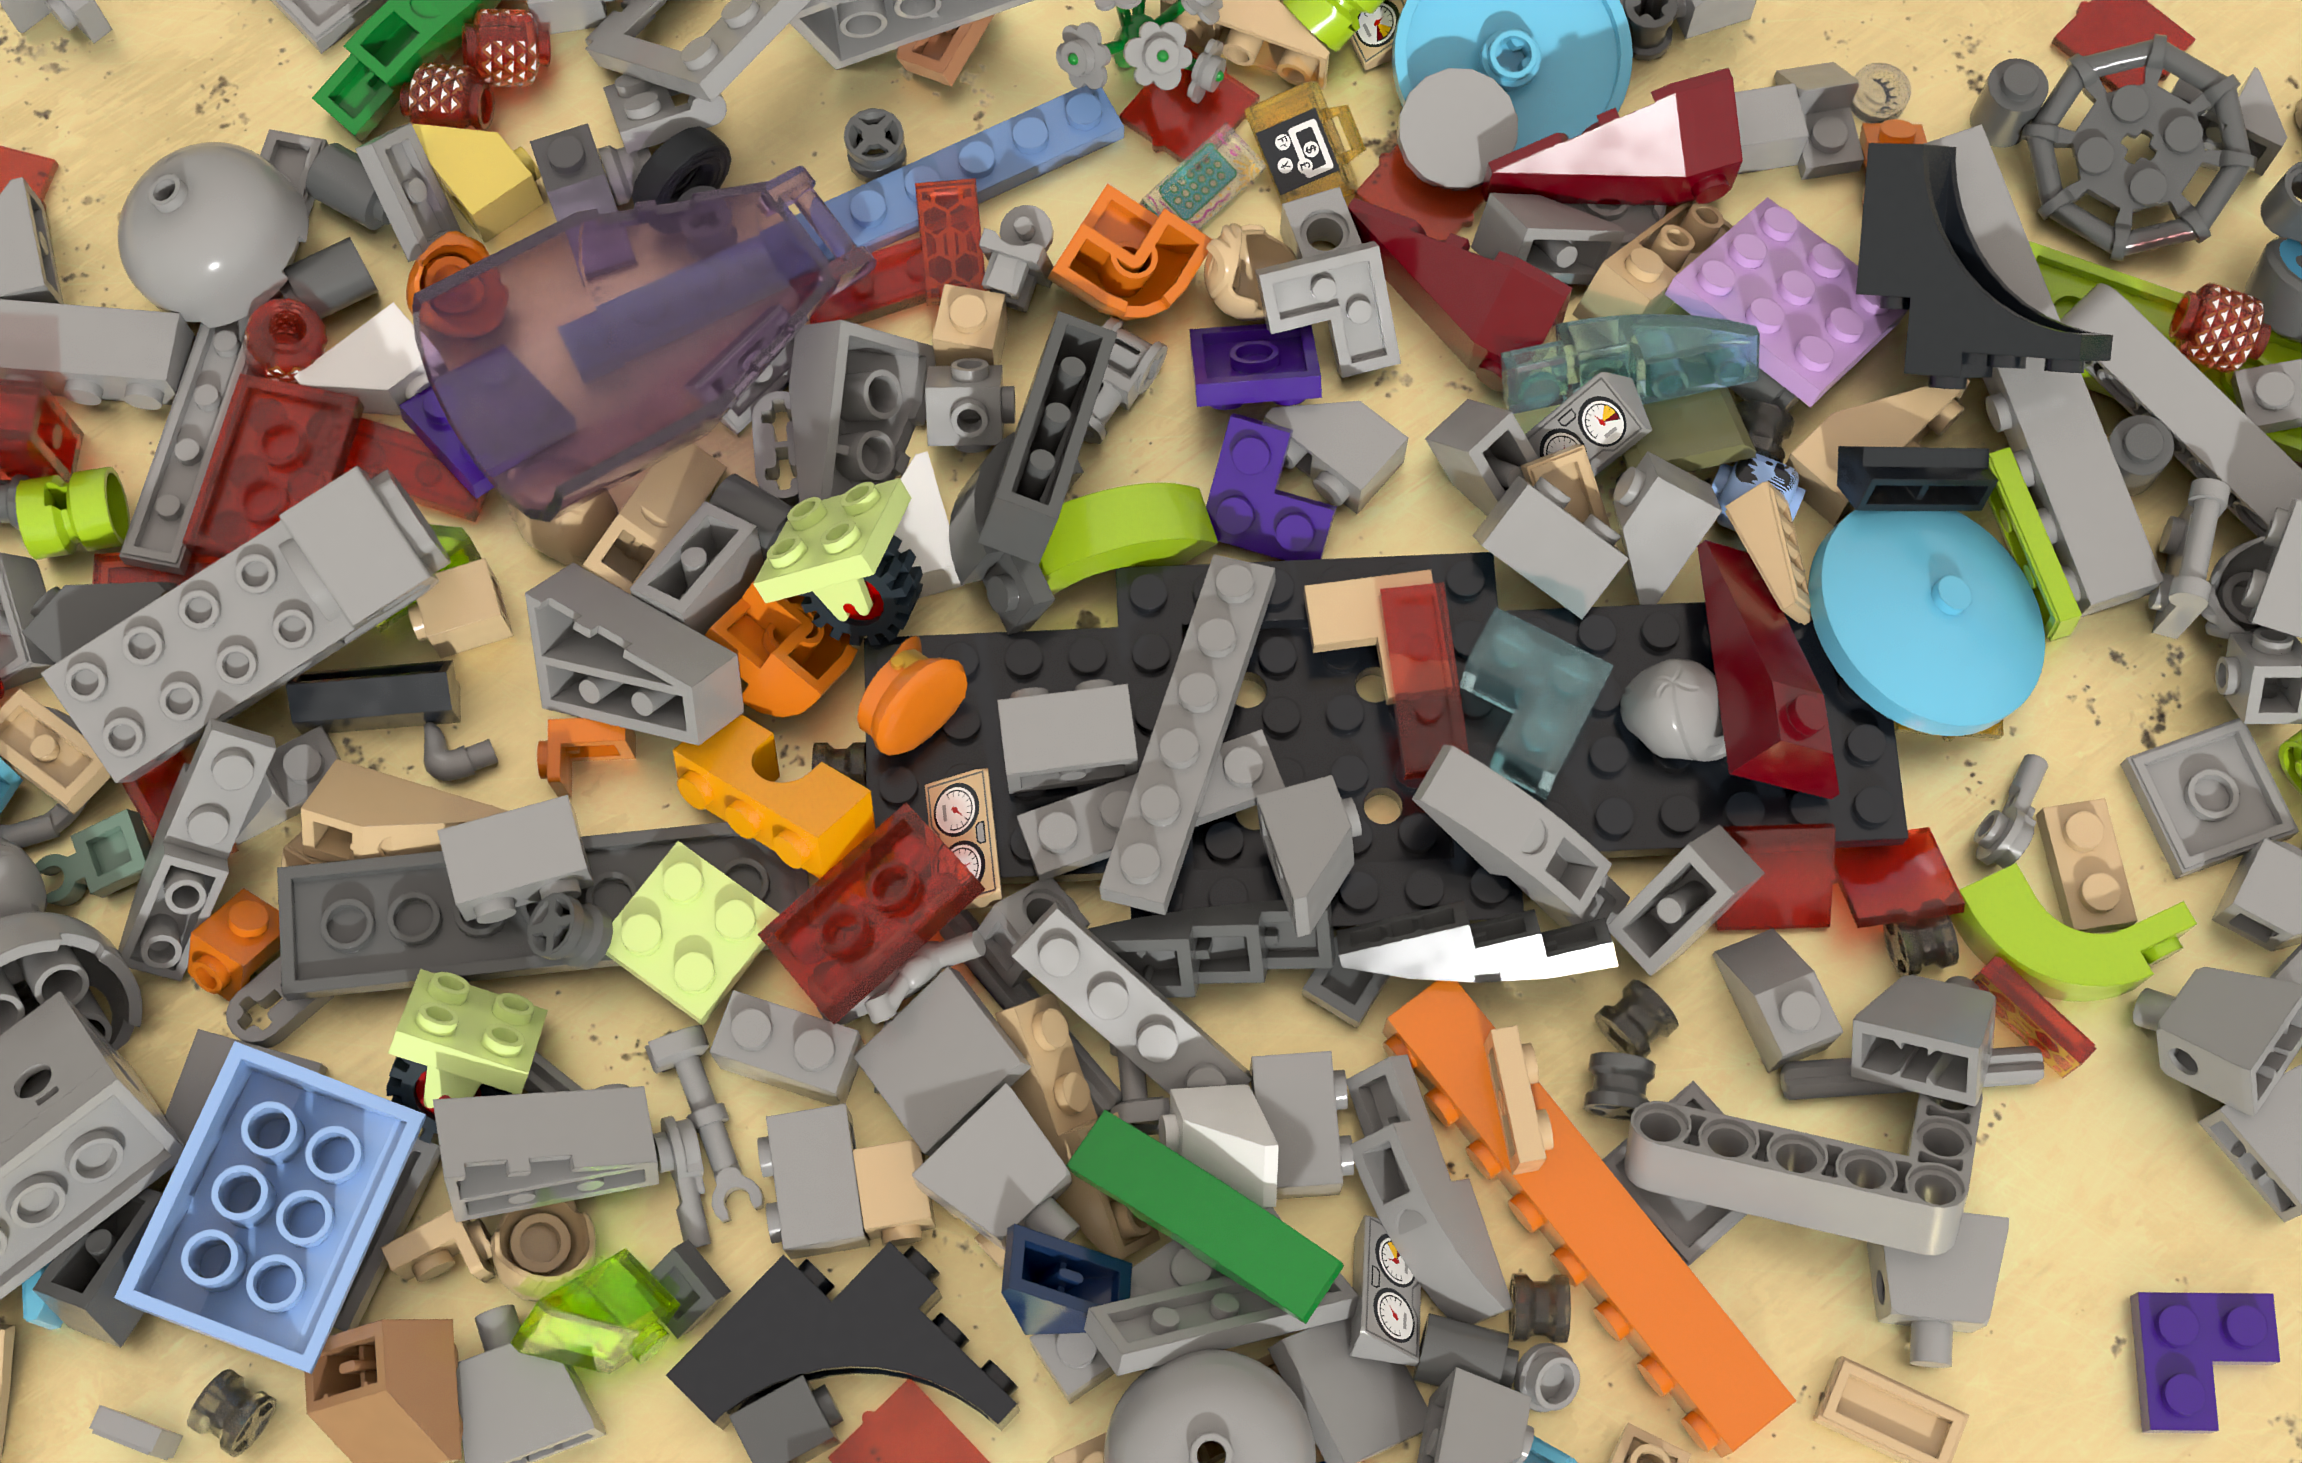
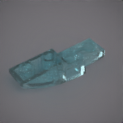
M1675 314L1616 315L1556 324L1555 342L1501 353L1503 399L1507 410L1512 411L1513 414L1559 405L1601 372L1632 378L1643 405L1758 381L1760 333L1754 325L1726 319Z

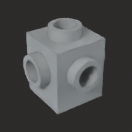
M964 358L952 362L951 366H928L925 384L928 446H955L961 452L976 453L986 451L991 448V445H997L1002 441L1004 424L1015 423L1016 415L1015 387L1003 386L1002 365H988V362L983 359Z
M2268 627L2258 628L2254 633H2230L2226 657H2220L2216 665L2215 680L2219 694L2224 695L2243 724H2302L2301 642L2296 636Z

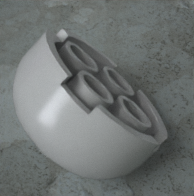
M224 142L193 144L180 148L157 161L139 178L130 191L123 205L118 225L120 258L131 282L162 312L180 313L186 322H202L208 328L220 327L238 321L259 309L260 305L268 302L287 282L288 277L282 271L288 264L297 242L307 241L309 227L308 211L298 189L268 160L256 152L239 145Z
M34 911L1 917L0 1035L57 992L61 991L116 1050L125 1045L130 1039L134 1026H141L142 998L135 977L112 942L91 925L64 914ZM89 985L97 988L107 998L112 1012L111 1025L91 992Z
M1221 1349L1194 1351L1173 1359L1164 1365L1152 1367L1143 1372L1129 1386L1116 1405L1108 1425L1104 1444V1463H1199L1197 1459L1198 1449L1203 1443L1208 1441L1217 1442L1223 1447L1225 1451L1224 1463H1316L1315 1440L1312 1427L1304 1407L1291 1387L1278 1374L1261 1362L1243 1354Z

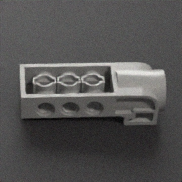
M358 466L352 468L280 514L279 518L281 520L41 672V675L115 783L137 780L201 739L210 718L226 723L287 682L423 596L439 582L435 573L450 564L451 559L417 505L388 468L373 478H370L368 473Z

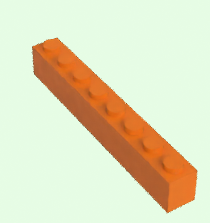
M1436 980L1387 1017L1382 1032L1387 1040L1382 1045L1388 1057L1408 1054L1413 1072L1429 1091L1424 1095V1099L1430 1110L1446 1127L1455 1123L1471 1143L1465 1150L1476 1168L1489 1180L1497 1176L1513 1196L1507 1202L1518 1221L1530 1233H1534L1538 1229L1555 1249L1550 1254V1257L1561 1275L1574 1287L1582 1283L1599 1304L1593 1311L1603 1328L1618 1342L1626 1338L1642 1358L1637 1363V1367L1646 1382L1662 1397L1670 1393L1686 1413L1681 1419V1423L1693 1441L1707 1453L1714 1449L1721 1458L1733 1453L1795 1403L1796 1399L1539 1082L1530 1084L1536 1110H1547L1553 1132L1554 1147L1553 1149L1545 1150L1547 1159L1539 1171L1512 1175L1484 1043L1490 1030L1496 1028L1457 981Z

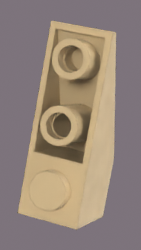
M1160 0V14L1177 0ZM1222 0L1223 7L1219 10V21L1213 25L1206 24L1197 14L1191 15L1186 10L1172 21L1180 24L1185 29V46L1199 45L1205 48L1208 41L1212 38L1223 42L1222 54L1235 64L1242 66L1255 65L1279 74L1285 81L1294 85L1304 86L1308 84L1322 90L1326 86L1330 52L1279 0Z
M1691 201L1679 205L1601 264L1572 315L1618 352L1649 329L1674 303L1665 295L1673 278L1733 226L1723 218L1722 214L1715 207L1709 204H1698L1696 201Z
M1924 386L1832 413L1790 454L1785 464L1797 471L1799 475L1798 487L1806 490L1803 500L1831 525L1835 526L1850 511L1855 510L1837 487L1838 446L1922 447L1919 442L1931 430L1938 436H1941L1962 414L1965 408L1958 401L1965 389H1941Z
M676 431L581 567L631 594L630 587L704 503L727 467Z
M336 759L301 807L303 855L325 862H337L442 851L437 830L503 813L507 810Z

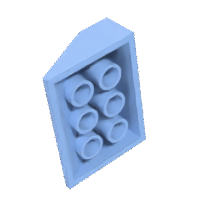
M234 1041L114 1298L153 1316L312 1374L427 1117L426 1114Z

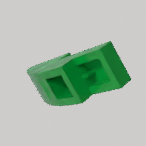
M388 0L346 42L343 47L351 54L312 99L363 142L411 88L412 79L415 80L414 77L419 79L427 70L426 68L429 65H426V63L432 64L439 55L448 61L471 36L476 24L480 22L478 24L480 25L490 14V9H495L502 0ZM479 9L489 10V12L484 13L486 15H483V17L480 16L481 18H483V20L479 19L478 17L475 18V16L481 12V10ZM419 66L423 67V70L415 75V71L420 68Z

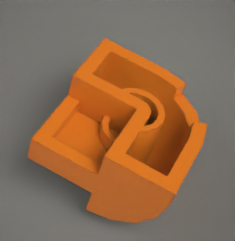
M1107 183L1047 279L1100 313L1124 321L1147 318L1167 310L1184 293L1208 254L1206 247L1212 239L1165 208L1157 216Z
M753 581L742 598L709 628L705 636L738 654L740 677L749 684L742 693L744 704L759 713L776 717L802 714L816 703L846 672L858 649L850 644L849 634L843 632L838 641L829 636L833 628L831 625L826 623L822 628L817 627L812 622L817 611L805 613L801 606L805 596L796 595L765 603L753 585Z

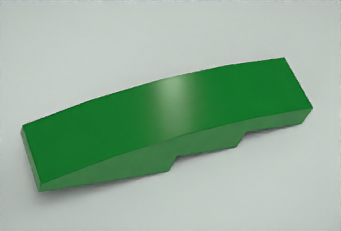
M1107 1110L1102 1112L1066 1165L1076 1177L1123 1204L1135 1217L1188 1248L1197 1259L1304 1324H1307L1344 1267L1343 1263L1256 1203Z

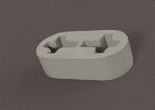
M775 391L760 398L752 412L755 475L758 486L761 489L794 507L799 503L790 393ZM787 412L790 420L786 426L787 441L778 442L772 425L775 422L776 413ZM789 459L793 476L796 477L791 480V488L786 490H780L776 481L780 476L779 460Z
M280 956L240 989L230 1000L226 1011L227 1025L232 1034L241 1041L271 1048L286 1039L333 999L334 996L287 1001L282 995ZM280 998H283L267 1013L272 1021L268 1028L261 1030L256 1025H252L246 1029L252 1022V1017L248 1013L252 1006L258 1004L267 1009Z

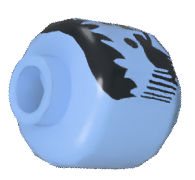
M1756 453L1755 458L1736 461L1734 467L1728 464L1720 465L1712 484L1713 491L1722 509V512L1716 519L1721 526L1735 531L1725 513L1727 510L1725 506L1766 481L1770 482L1784 494L1789 504L1792 521H1794L1806 492L1805 489L1798 487L1799 475L1797 471L1788 465Z

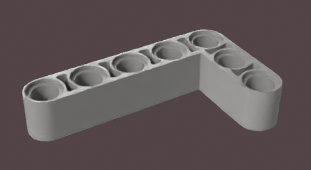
M1981 1092L1979 1102L1975 1107L1920 1093L1911 1129L1907 1156L1664 1101L1646 1102L1636 1107L1631 1115L1624 1172L1628 1180L1634 1185L1650 1192L1917 1254L1939 1255L1952 1249L1957 1240L1969 1191L1983 1096Z

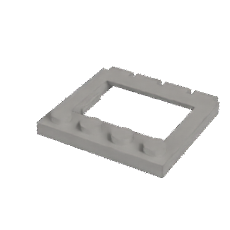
M623 0L621 2L623 11H612L585 39L588 45L585 49L600 67L713 102L811 0H731L722 10V17L704 36L691 41L683 51L635 38L668 0Z

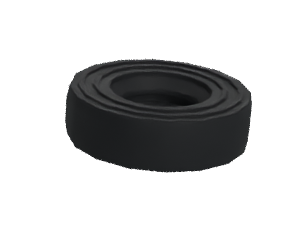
M701 126L687 128L672 136L644 164L634 183L632 199L638 212L650 223L662 229L678 226L675 208L678 199L684 192L698 186H710L717 190L720 189L728 175L732 160L728 147L714 133Z

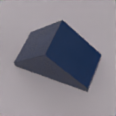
M1015 1223L1007 1228L1001 1293L1025 1335L1086 1333L1084 1327L1089 1308L1130 1298L1132 1263Z

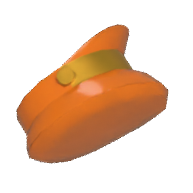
M909 637L900 645L892 658L877 672L866 688L859 704L857 715L859 728L870 735L876 748L886 755L902 754L915 749L939 730L964 700L968 686L964 666L959 661L952 659L926 657L922 654L920 637Z

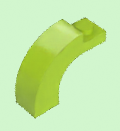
M1176 483L1127 485L1091 493L1064 502L1058 521L1040 560L1039 567L1052 594L1055 595L1080 580L1109 570L1137 566L1183 565L1217 545L1218 541L1200 488Z
M2017 863L1959 889L1943 906L1966 945L1989 969L2021 989L2036 995L2063 1001L2087 1002L2104 1000L2136 989L2154 975L2149 966L2182 950L2183 946L2179 938L2197 925L2185 902L2182 901L2117 932L2093 934L2075 930L2059 922L2045 910Z

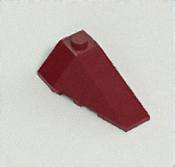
M1729 67L1670 83L1654 90L1651 94L1655 103L1623 117H1619L1616 107L1596 115L1598 122L1592 124L1581 135L1569 139V136L1565 133H1555L1488 162L1481 190L1485 202H1487L1490 193L1541 195L1562 204L1677 206L1691 201H1696L1698 204H1706L1720 199L1732 189L1743 162L1734 82Z
M1353 198L1348 205L1350 215L1361 243L1375 241L1379 245L1385 280L1469 370L1475 372L1477 378L1484 385L1498 392L1508 391L1521 398L1558 341L1573 288L1516 256L1499 251L1496 258L1491 260L1470 252L1469 240L1464 237L1450 233L1446 240L1434 239L1426 235L1425 230L1416 220Z
M1705 540L1697 547L1729 774L1833 799L1840 792L1824 694L1790 624L1748 552Z

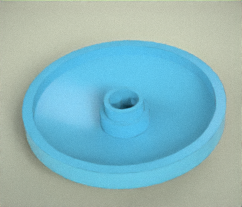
M1406 0L1395 28L1392 44L1393 78L1402 107L1408 94L1425 77L1447 68L1473 69L1493 78L1510 96L1518 117V138L1513 151L1555 133H1565L1569 136V139L1581 135L1589 126L1598 122L1596 115L1615 107L1617 112H1619L1627 93L1632 71V38L1628 20L1620 0Z
M1854 510L1841 520L1819 545L1812 561L1808 583L1811 604L1810 612L1814 628L1827 657L1848 686L1875 710L1887 718L1916 731L1940 736H1963L1986 730L1999 723L2020 707L2031 695L2042 672L2045 656V631L2040 608L2027 578L2014 558L2002 544L1979 524L1958 511Z

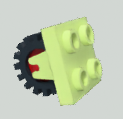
M897 478L876 485L872 482H864L854 486L845 494L823 500L818 497H811L795 505L787 515L788 520L775 544L768 550L767 559L753 583L764 602L770 603L796 595L805 596L801 603L804 612L817 611L812 622L820 628L826 623L831 625L833 628L829 636L838 641L843 632L850 634L851 645L861 646L865 636H867L870 646L881 645L884 637L889 642L896 638L900 629L903 630L923 587V584L920 583L923 576L921 566L912 567L916 559L915 554L911 549L900 553L898 549L902 540L894 535L912 499L901 479Z
M420 969L388 1054L394 1055L396 1058L386 1086L387 1096H393L392 1102L426 1114L427 1117L422 1126L423 1130L419 1140L430 1144L433 1134H438L433 1099L522 1093L548 1010L534 1006L531 1001L518 994H497L472 986L464 978L453 973H432Z

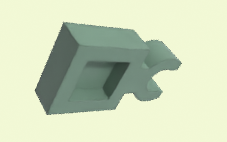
M125 809L71 835L70 837L76 851L75 854L68 857L60 854H50L41 858L35 864L40 874L47 876L63 871V884L59 889L46 894L47 902L58 906H69L83 897L87 887L90 894L104 898L139 881L151 844L140 813Z

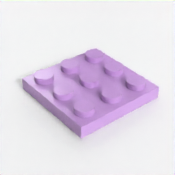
M1768 197L1677 274L1665 292L1667 297L1810 408L1897 326L1908 311L1879 308L1880 296L1856 294L1858 265L1844 256L1840 249L1827 243L1798 221L1790 211L1780 207Z

